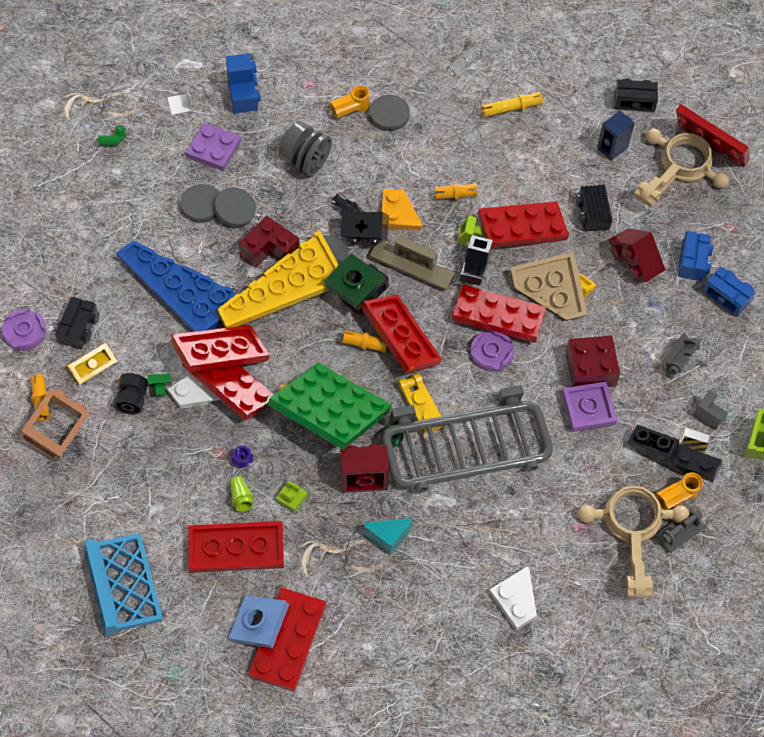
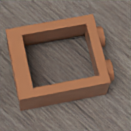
M51 387L17 437L56 462L90 413L86 411L84 405L79 402L74 403L67 398L63 391L55 390ZM50 400L79 418L61 446L32 427Z

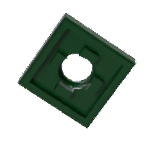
M351 253L323 281V285L358 309L385 281V276ZM351 273H356V276L361 277L362 280L354 284L348 282L346 278Z

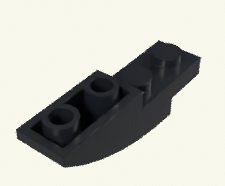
M638 424L628 440V445L636 451L682 476H685L687 473H696L702 479L714 482L722 466L721 459L680 445L679 439Z

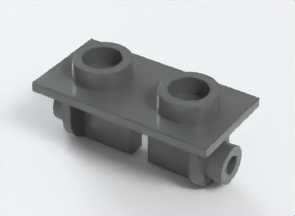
M683 333L660 362L670 379L677 373H681L682 368L689 360L688 357L692 356L700 348V341L697 338L689 339Z
M689 510L690 516L683 523L680 524L674 521L655 535L670 553L706 527L701 522L703 515L700 511Z

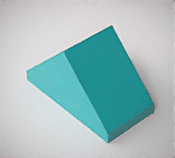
M407 518L365 522L364 534L365 537L391 555L411 532L412 520Z

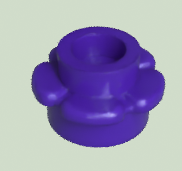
M238 446L232 452L231 462L235 466L238 465L240 468H245L253 461L254 457L248 447Z

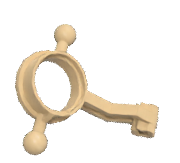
M650 129L646 133L648 143L652 145L658 144L664 148L661 154V164L665 173L660 178L655 176L650 183L646 181L640 183L634 192V197L650 208L657 203L661 194L675 179L682 182H694L707 176L713 180V185L718 189H724L729 184V178L725 173H716L711 170V148L703 137L693 133H682L666 140L658 129ZM679 145H692L703 153L705 162L698 168H683L672 161L670 152Z
M639 486L624 487L612 494L606 503L605 509H594L590 505L582 506L578 510V517L582 522L590 523L594 519H605L608 529L615 537L624 542H630L631 576L626 578L627 598H652L651 576H645L641 542L647 541L657 533L662 519H673L676 523L681 524L689 518V510L682 505L676 506L672 510H663L655 495L646 488ZM635 495L647 500L654 512V520L651 525L640 531H631L620 526L613 512L614 506L620 499L625 496Z

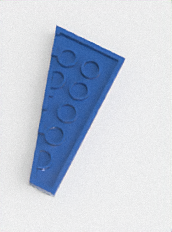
M134 240L116 252L117 257L192 332L213 330L220 325L222 320L218 314V308L238 294L232 288L226 285L223 287L213 282V279L185 265L182 267L176 264L173 259L164 258L156 254L154 250Z

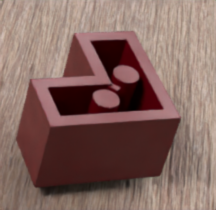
M266 215L239 242L240 257L255 268L269 255L280 261L287 254H292L299 248V237Z
M627 228L608 240L611 246V254L615 259L627 261L629 273L634 280L647 282L666 270L652 232Z

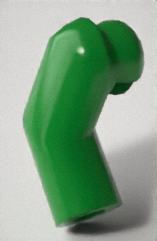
M116 126L115 133L112 135H100L98 137L99 146H116L122 142L127 136L125 126Z

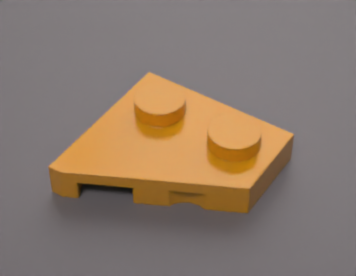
M383 189L382 212L389 215L388 229L421 231L422 223L405 191Z

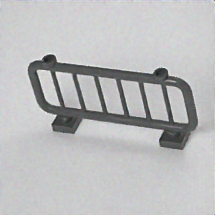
M522 385L501 388L497 396L499 406L414 421L416 414L414 405L392 408L389 419L393 426L388 427L382 435V444L387 445L391 478L395 484L402 488L415 487L417 493H422L429 490V484L522 466H525L526 471H534L539 468L538 463L547 461L553 453V444L543 412L536 403L521 401L524 394ZM530 410L533 412L544 446V451L541 454L530 455L517 411ZM513 412L526 457L509 460L496 415ZM492 416L505 461L487 464L475 419ZM470 420L483 465L465 468L453 423ZM448 424L461 469L443 472L431 427ZM427 428L439 473L421 477L409 432ZM405 432L417 478L404 479L401 477L391 443L393 435Z

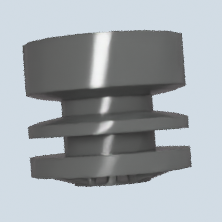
M297 121L284 135L279 147L278 157L291 166L296 165L298 170L312 176L321 169L327 160L332 146V139L327 135H323L320 131L314 132V129L306 123Z

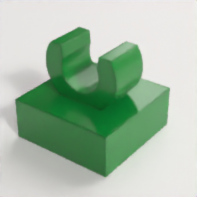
M170 373L148 375V385L155 387L157 397L166 396L165 386L172 385Z

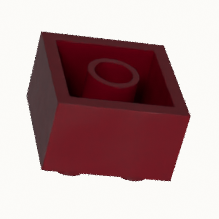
M612 335L568 340L566 358L572 387L607 382L608 387L617 386L620 369Z
M371 444L367 447L350 445L344 450L340 449L342 493L388 490L389 464L387 445Z

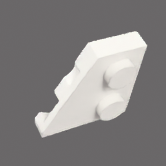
M192 374L167 389L168 394L180 409L190 408L194 405H209L211 401L220 400Z
M528 567L490 589V595L516 631L536 619V608Z

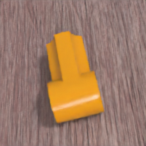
M363 85L355 86L350 94L329 102L334 117L338 119L354 111L364 112L370 107L368 88Z
M687 473L682 480L656 494L660 506L664 510H671L687 500L696 499L702 488L703 480L696 473ZM686 484H692L696 489H689Z

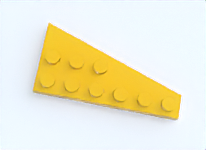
M320 230L315 232L314 236L307 242L301 243L299 248L292 254H287L264 272V276L250 283L249 287L241 294H236L218 308V314L225 328L243 325L329 291L323 285V281L339 265Z

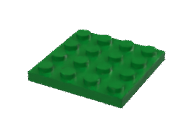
M317 363L269 398L268 406L342 450L386 416L392 407L391 404L384 401L381 397L375 396L365 388L356 385L346 377L337 374L320 363Z

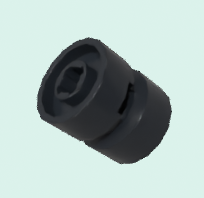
M122 374L119 378L117 387L119 392H116L114 408L125 414H140L144 405L148 380L139 374Z

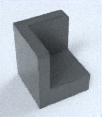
M709 390L697 405L694 416L716 430L727 417L728 412L714 403L717 394Z

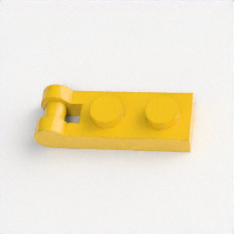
M420 373L413 374L409 379L403 378L398 380V386L408 406L414 405L416 421L441 417L423 383ZM415 386L417 390L411 392L409 388ZM445 425L431 427L432 432L443 428ZM427 428L421 429L424 435L428 434Z

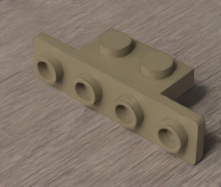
M400 236L396 239L395 246L380 240V244H376L370 253L371 259L444 291L447 290L455 275L454 272L436 265L437 252Z

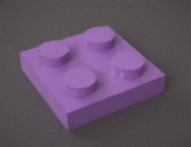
M204 123L188 148L186 158L224 171L241 143V136Z
M607 382L563 388L562 394L573 432L617 424V417Z

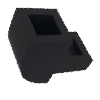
M472 235L459 281L481 285L487 269L493 240Z

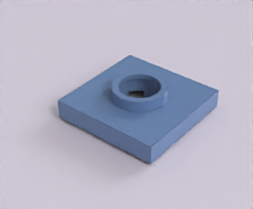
M245 595L229 639L236 643L273 648L289 604L283 600ZM256 613L263 614L261 622L252 626V622L255 619L253 616Z

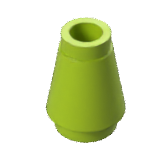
M237 476L230 480L232 506L239 512L250 510L254 506V496L243 480V477Z

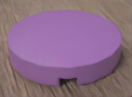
M29 309L17 310L9 314L1 328L3 339L7 345L15 350L22 351L33 349L40 345L47 332L43 317Z
M493 331L481 332L471 343L470 355L474 364L480 369L500 371L511 363L514 356V348L511 339L507 335Z

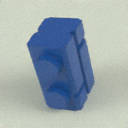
M692 231L685 232L682 241L678 277L702 281L705 274L710 273L711 261H708V256H712L714 244H710V235L698 234Z
M722 267L707 280L703 289L706 295L737 317L752 302L756 293L749 283H743L736 278L731 270H725Z

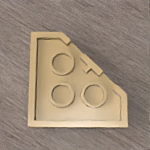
M574 252L511 267L514 286L517 290L541 305L546 306V308L567 321L588 316Z

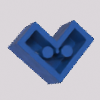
M250 53L225 56L228 86L234 114L257 111L258 102H261L260 91L255 90V86H258L256 74H253L257 73L255 61H251Z

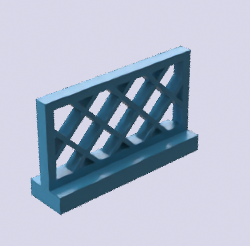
M141 534L95 542L94 539L85 541L84 553L105 637L115 635V631L163 621ZM137 542L138 550L134 555L123 549L126 543ZM110 547L116 550V553L110 560L102 555L101 548ZM120 553L131 559L125 568L114 562ZM134 561L144 568L140 576L128 570ZM111 566L122 572L116 581L107 576L106 572ZM125 574L136 580L131 589L120 584ZM139 583L149 587L146 597L134 592ZM116 587L128 593L122 603L112 597ZM130 596L142 601L136 611L125 605ZM147 604L154 608L156 615L146 617L140 611ZM121 609L133 615L130 621L119 623L117 615Z

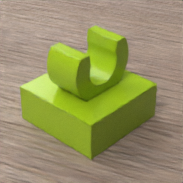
M468 215L462 222L457 239L458 243L465 245L469 239L471 240L472 235L482 236V227L475 226L476 217Z
M288 481L277 495L276 502L296 513L308 497V492L295 483Z

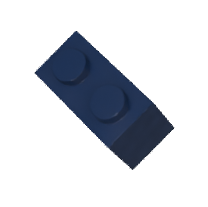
M618 111L602 124L597 149L611 161L629 147L635 124L632 119Z

